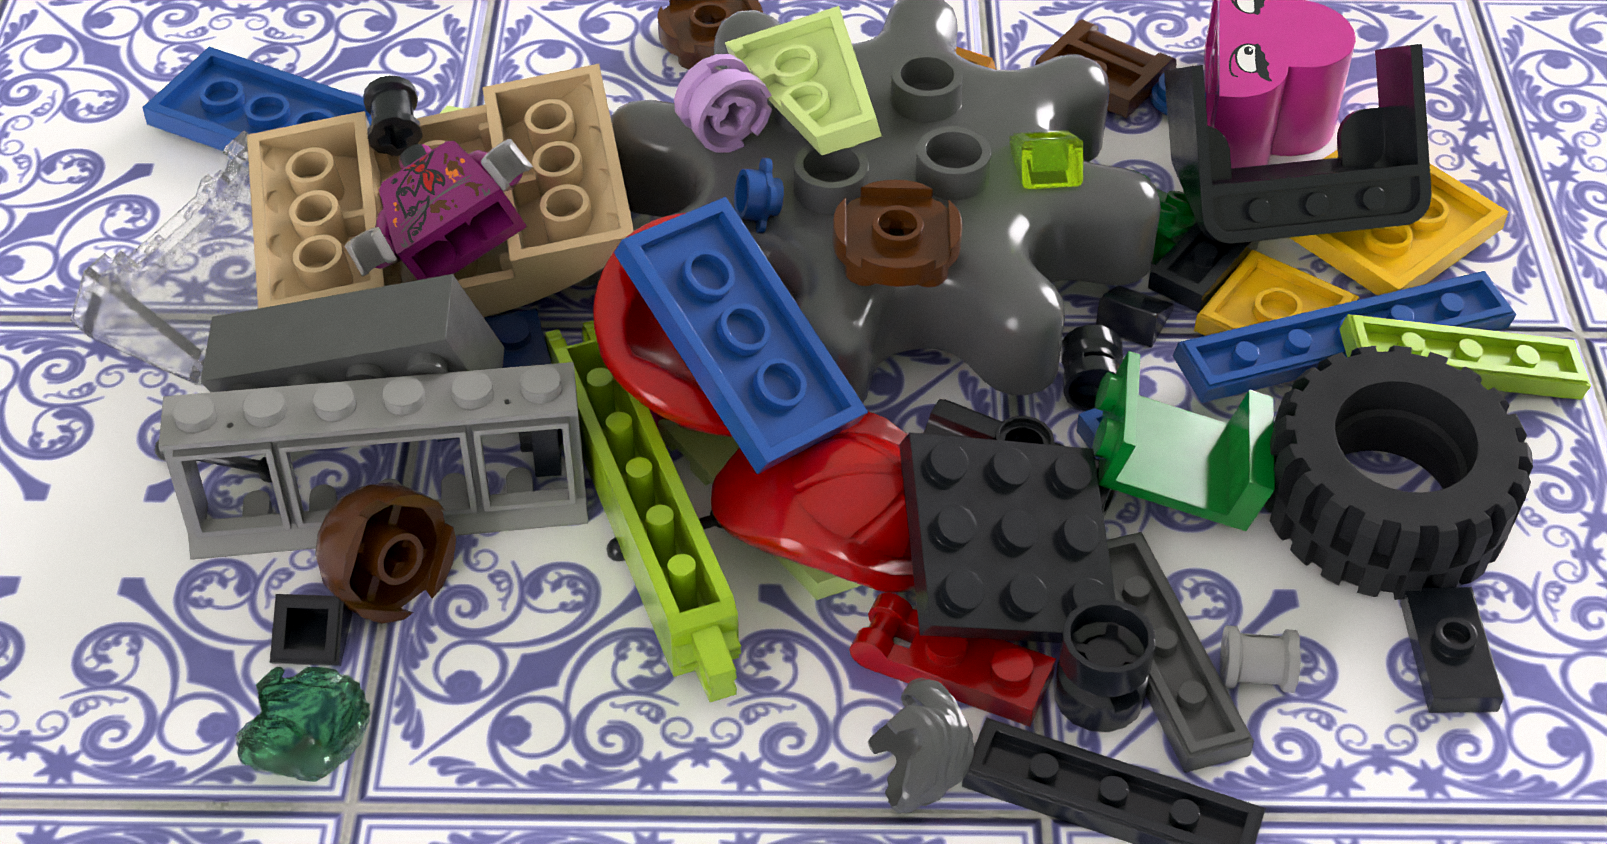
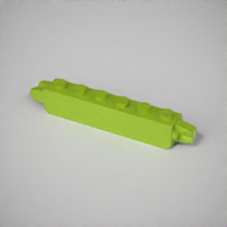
M594 320L582 323V343L567 346L566 340L562 337L559 329L545 332V341L551 363L574 362L583 460L614 535L619 542L621 552L673 677L695 671L709 702L737 695V687L734 682L737 678L736 668L732 660L739 658L741 645L739 642L738 612L734 597L649 408L629 394L610 373L600 356Z

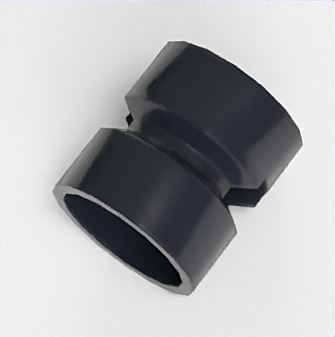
M1097 599L1081 604L1070 612L1063 625L1060 659L1055 678L1054 700L1060 712L1074 725L1089 731L1112 732L1127 727L1138 718L1145 702L1148 674L1152 667L1156 639L1155 630L1148 617L1136 607L1119 600Z

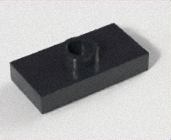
M1472 587L1422 588L1421 591H1405L1400 605L1428 712H1499L1504 695Z

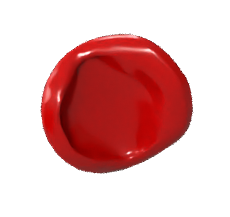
M685 213L669 215L653 220L636 229L627 237L644 231L646 229H649L653 226L661 224L665 221H668ZM613 251L598 281L593 308L594 329L600 356L610 373L629 394L667 421L671 420L677 423L679 427L691 431L733 437Z
M868 411L852 427L759 474H756L739 447L716 475L712 484L711 508L718 523L731 537L768 554L830 573L874 590L899 593L915 589L899 444L907 434L887 418Z

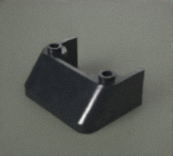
M1422 44L1375 50L1379 107L1359 109L1348 114L1343 119L1337 132L1338 158L1231 168L1230 148L1226 138L1220 131L1207 125L1203 65L1164 70L1171 161L1201 232L1215 242L1242 243L1412 224L1422 218L1430 206L1432 197Z

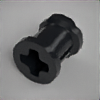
M389 75L379 77L370 82L365 88L363 95L364 106L372 118L371 125L367 130L369 144L378 153L401 156L402 152L408 147L418 144L423 136L420 122L414 117L413 112L418 102L416 88L409 80L400 76Z

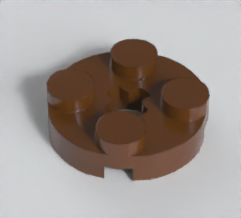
M669 0L670 5L664 10L660 6L657 13L658 36L663 47L671 54L678 56L679 65L689 70L702 59L714 55L715 35L723 20L736 12L750 10L763 12L758 0Z
M897 179L872 182L861 187L860 197L852 200L847 205L845 197L838 204L833 219V248L838 259L845 265L846 277L857 285L871 286L880 284L895 287L915 285L927 288L936 287L943 284L947 279L948 270L957 260L960 253L963 224L959 210L949 199L948 209L941 202L933 199V189L922 183ZM890 229H903L904 236L890 235Z

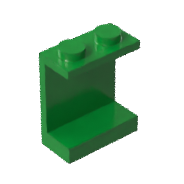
M1128 351L1115 374L1110 372L1105 374L1096 396L1095 408L1103 411L1102 421L1098 426L1092 446L1094 456L1100 457L1099 486L1247 531L1275 490L1274 455L1270 451V439L1274 429L1273 397L1249 390L1228 423L1139 395L1141 354Z

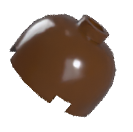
M391 482L362 486L344 495L328 511L317 533L315 556L323 584L334 596L344 602L347 609L362 618L381 624L405 620L413 612L401 607L424 590L433 599L443 587L453 565L456 536L454 527L445 523L441 510H446L438 501L431 497Z

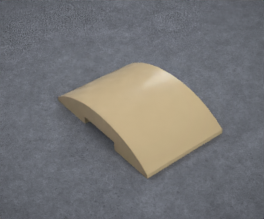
M599 64L482 87L485 105L416 118L420 122L423 134L418 144L427 145L432 150L446 141H455L468 154L476 150L490 152L503 141L512 139L533 166L529 171L523 172L522 178L515 188L504 192L527 227L453 274L483 317L530 304L591 276L605 267L622 239L634 231ZM365 111L247 135L258 308L417 280L402 260L385 268H373L369 274L362 277L345 248L346 243L366 230L375 228L377 215L383 209L379 188L383 181L401 170L399 166L400 156L381 154L370 146L367 137V130L370 124Z

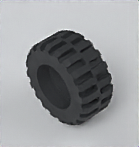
M1395 345L1390 347L1388 352H1377L1376 346L1356 348L1352 350L1348 358L1341 352L1320 361L1317 369L1313 367L1304 371L1293 382L1291 391L1284 394L1277 411L1270 439L1271 455H1274L1275 490L1264 505L1269 513L1272 512L1269 522L1282 541L1291 539L1290 551L1306 566L1312 562L1322 569L1320 575L1338 586L1343 580L1358 586L1357 593L1378 597L1380 591L1391 592L1394 595V600L1403 599L1405 591H1421L1422 588L1457 587L1458 582L1461 585L1468 584L1484 574L1488 564L1495 562L1504 548L1531 485L1529 475L1533 468L1532 451L1528 443L1525 442L1527 434L1516 413L1507 414L1510 406L1507 400L1495 387L1490 390L1481 385L1482 378L1479 374L1466 366L1462 370H1458L1448 365V358L1430 352L1428 357L1412 354V347ZM1359 451H1381L1404 457L1428 471L1437 480L1442 489L1432 492H1407L1381 485L1358 471L1345 455Z

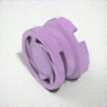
M715 54L699 61L682 78L674 97L675 112L683 124L692 129L697 139L705 148L716 153H727L744 147L741 140L753 132L756 136L760 134L767 124L772 111L767 102V98L772 95L766 85L758 77L750 73L742 60L731 54ZM727 65V69L723 70L717 66Z

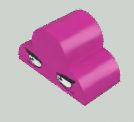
M1212 0L1204 47L1207 125L1220 131L1226 138L1230 148L1231 168L1268 165L1271 155H1305L1321 149L1330 142L1336 129L1356 42V35L1352 25L1340 13L1325 5L1307 0Z

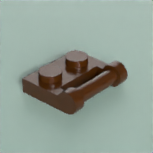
M1084 19L1079 20L1035 63V65H1038L1057 56L1075 54L1096 61L1108 77L1110 93L1107 111L1128 118L1151 95L1153 86L1159 81L1164 70L1176 69L1177 66L1176 58L1162 52L1152 55L1098 32L1097 25Z

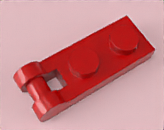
M889 592L881 593L877 596L868 613L869 621L871 622L869 627L860 629L850 646V655L854 661L869 670L905 683L918 678L938 681L956 701L1031 727L1054 676L1056 658L1005 640L922 636L919 632L917 610L913 609L908 601L897 594ZM893 638L910 642L911 645L909 648L900 646L893 642Z

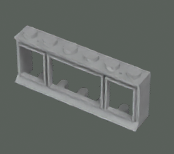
M574 362L163 396L158 447L164 453L188 533L190 560L316 549L317 533L326 514L338 500L334 487L327 484L318 485L310 491L309 511L303 510L290 452L459 437L465 476L460 473L446 475L441 481V499H436L446 510H441L445 523L454 527L455 536L588 524ZM562 428L568 488L534 491L531 471L524 467H517L511 469L506 475L507 493L490 495L481 435ZM265 454L280 513L273 514L270 497L267 492L255 490L249 492L243 499L242 517L207 520L208 501L196 460ZM384 479L379 482H391L401 485V483L396 479Z

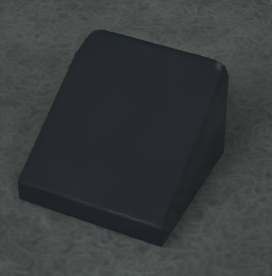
M1118 285L1105 292L1099 300L1096 325L1111 328L1119 337L1152 348L1171 315L1174 304Z
M276 594L269 663L341 666L352 619V611L347 609L344 602L336 596Z

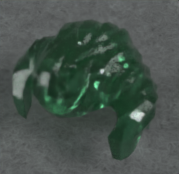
M275 667L256 684L260 714L245 723L244 727L235 735L238 758L242 764L250 765L255 771L271 772L278 776L282 775L301 781L317 782L348 760L352 752L362 744L371 715L369 710L370 703L366 701L365 692L360 688V683L353 680L349 675L340 674L336 669L306 667L293 677L283 678L285 670L282 667Z

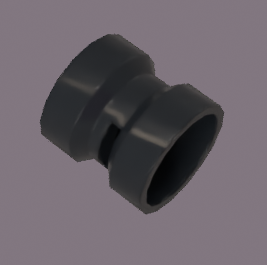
M1085 325L1067 333L1062 340L1061 363L1065 370L1063 374V394L1066 401L1076 409L1088 411L1095 408L1097 392L1103 377L1107 372L1115 374L1123 361L1122 341L1119 335L1111 328L1102 325Z

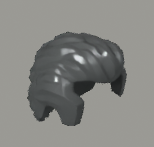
M918 678L908 683L901 695L904 708L893 716L867 742L873 754L888 751L896 757L895 767L887 777L888 787L885 790V794L889 799L888 803L897 813H909L921 805L927 806L940 800L950 788L959 784L964 779L974 757L973 733L955 698L940 682L924 678Z

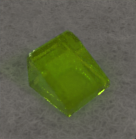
M1067 130L1013 133V136H1009L1010 148L1019 181L1024 188L1076 187L1082 184L1083 141Z

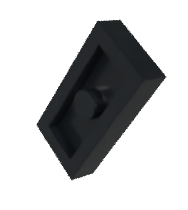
M1196 222L1151 269L1148 289L1199 313L1252 250L1256 251L1258 249L1259 241L1242 243L1215 242L1201 232Z

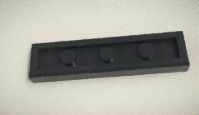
M986 718L974 746L973 760L967 775L962 781V787L1131 844H1255L1266 809L990 718Z

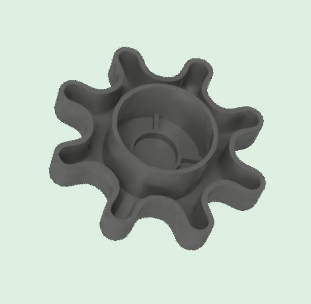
M897 0L889 10L884 27L878 36L868 41L852 44L882 137L860 143L851 148L821 155L767 99L772 111L767 124L760 134L756 136L753 132L741 140L744 147L727 153H716L705 148L697 139L692 129L683 124L675 112L674 103L656 100L632 101L617 108L610 116L630 212L665 217L690 212L723 197H727L734 208L735 184L741 169L759 170L761 158H770L773 164V178H780L783 182L784 198L782 209L779 215L769 216L764 233H756L755 220H742V222L862 403H864L868 396L873 374L879 364L893 354L914 349H938L954 354L967 363L985 383L997 391L1010 395L1037 393L1053 383L1058 373L1065 310L1062 297L1052 283L1061 280H1073L1104 285H1127L1137 282L1146 276L1152 265L1161 211L1156 186L1144 175L1127 168L1099 165L1090 162L1099 155L1102 149L1110 93L1107 74L1096 61L1075 54L1057 56L1038 65L1019 70H995L977 65L956 54L957 18L953 7L945 0ZM757 10L736 12L721 22L715 35L714 55L728 54L725 42L780 25L781 23L772 16ZM727 65L717 66L723 70L727 69ZM895 179L914 181L932 188V198L941 202L947 209L949 199L959 210L963 227L960 253L957 260L949 268L947 279L943 284L930 288L919 285L906 287L880 284L861 286L851 282L846 277L845 265L838 259L833 248V219L838 204L845 197L846 205L860 197L862 186L876 181ZM890 229V235L904 236L903 229Z

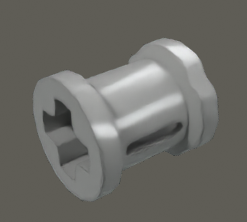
M1226 625L1224 627L1220 651V678L1225 688L1234 689L1238 682L1275 684L1279 685L1283 692H1295L1299 681L1301 662L1300 637L1297 630L1285 629L1281 636L1240 633L1237 626Z

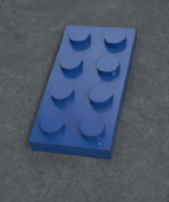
M210 46L142 107L147 125L247 160L248 134L365 111L370 125L372 122L371 115L366 111L363 97Z
M727 197L622 239L614 251L615 256L756 474L852 427L868 413Z

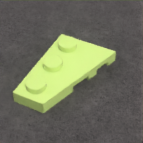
M839 6L725 42L728 54L742 60L750 73L758 77L766 85L772 95L767 99L821 155L851 148L860 143L882 137Z

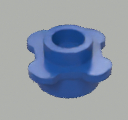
M764 157L760 160L759 170L741 169L737 176L734 191V208L736 213L742 220H755L756 233L765 232L770 215H779L784 198L783 182L780 178H773L772 160Z

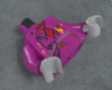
M512 139L503 141L490 152L476 150L469 154L455 141H446L433 150L424 144L410 146L402 152L399 158L401 170L383 181L379 188L383 209L377 215L375 228L355 236L346 243L345 248L362 277L369 274L373 268H385L401 260L417 280L455 274L527 227L504 192L515 188L521 180L523 172L529 171L533 166Z

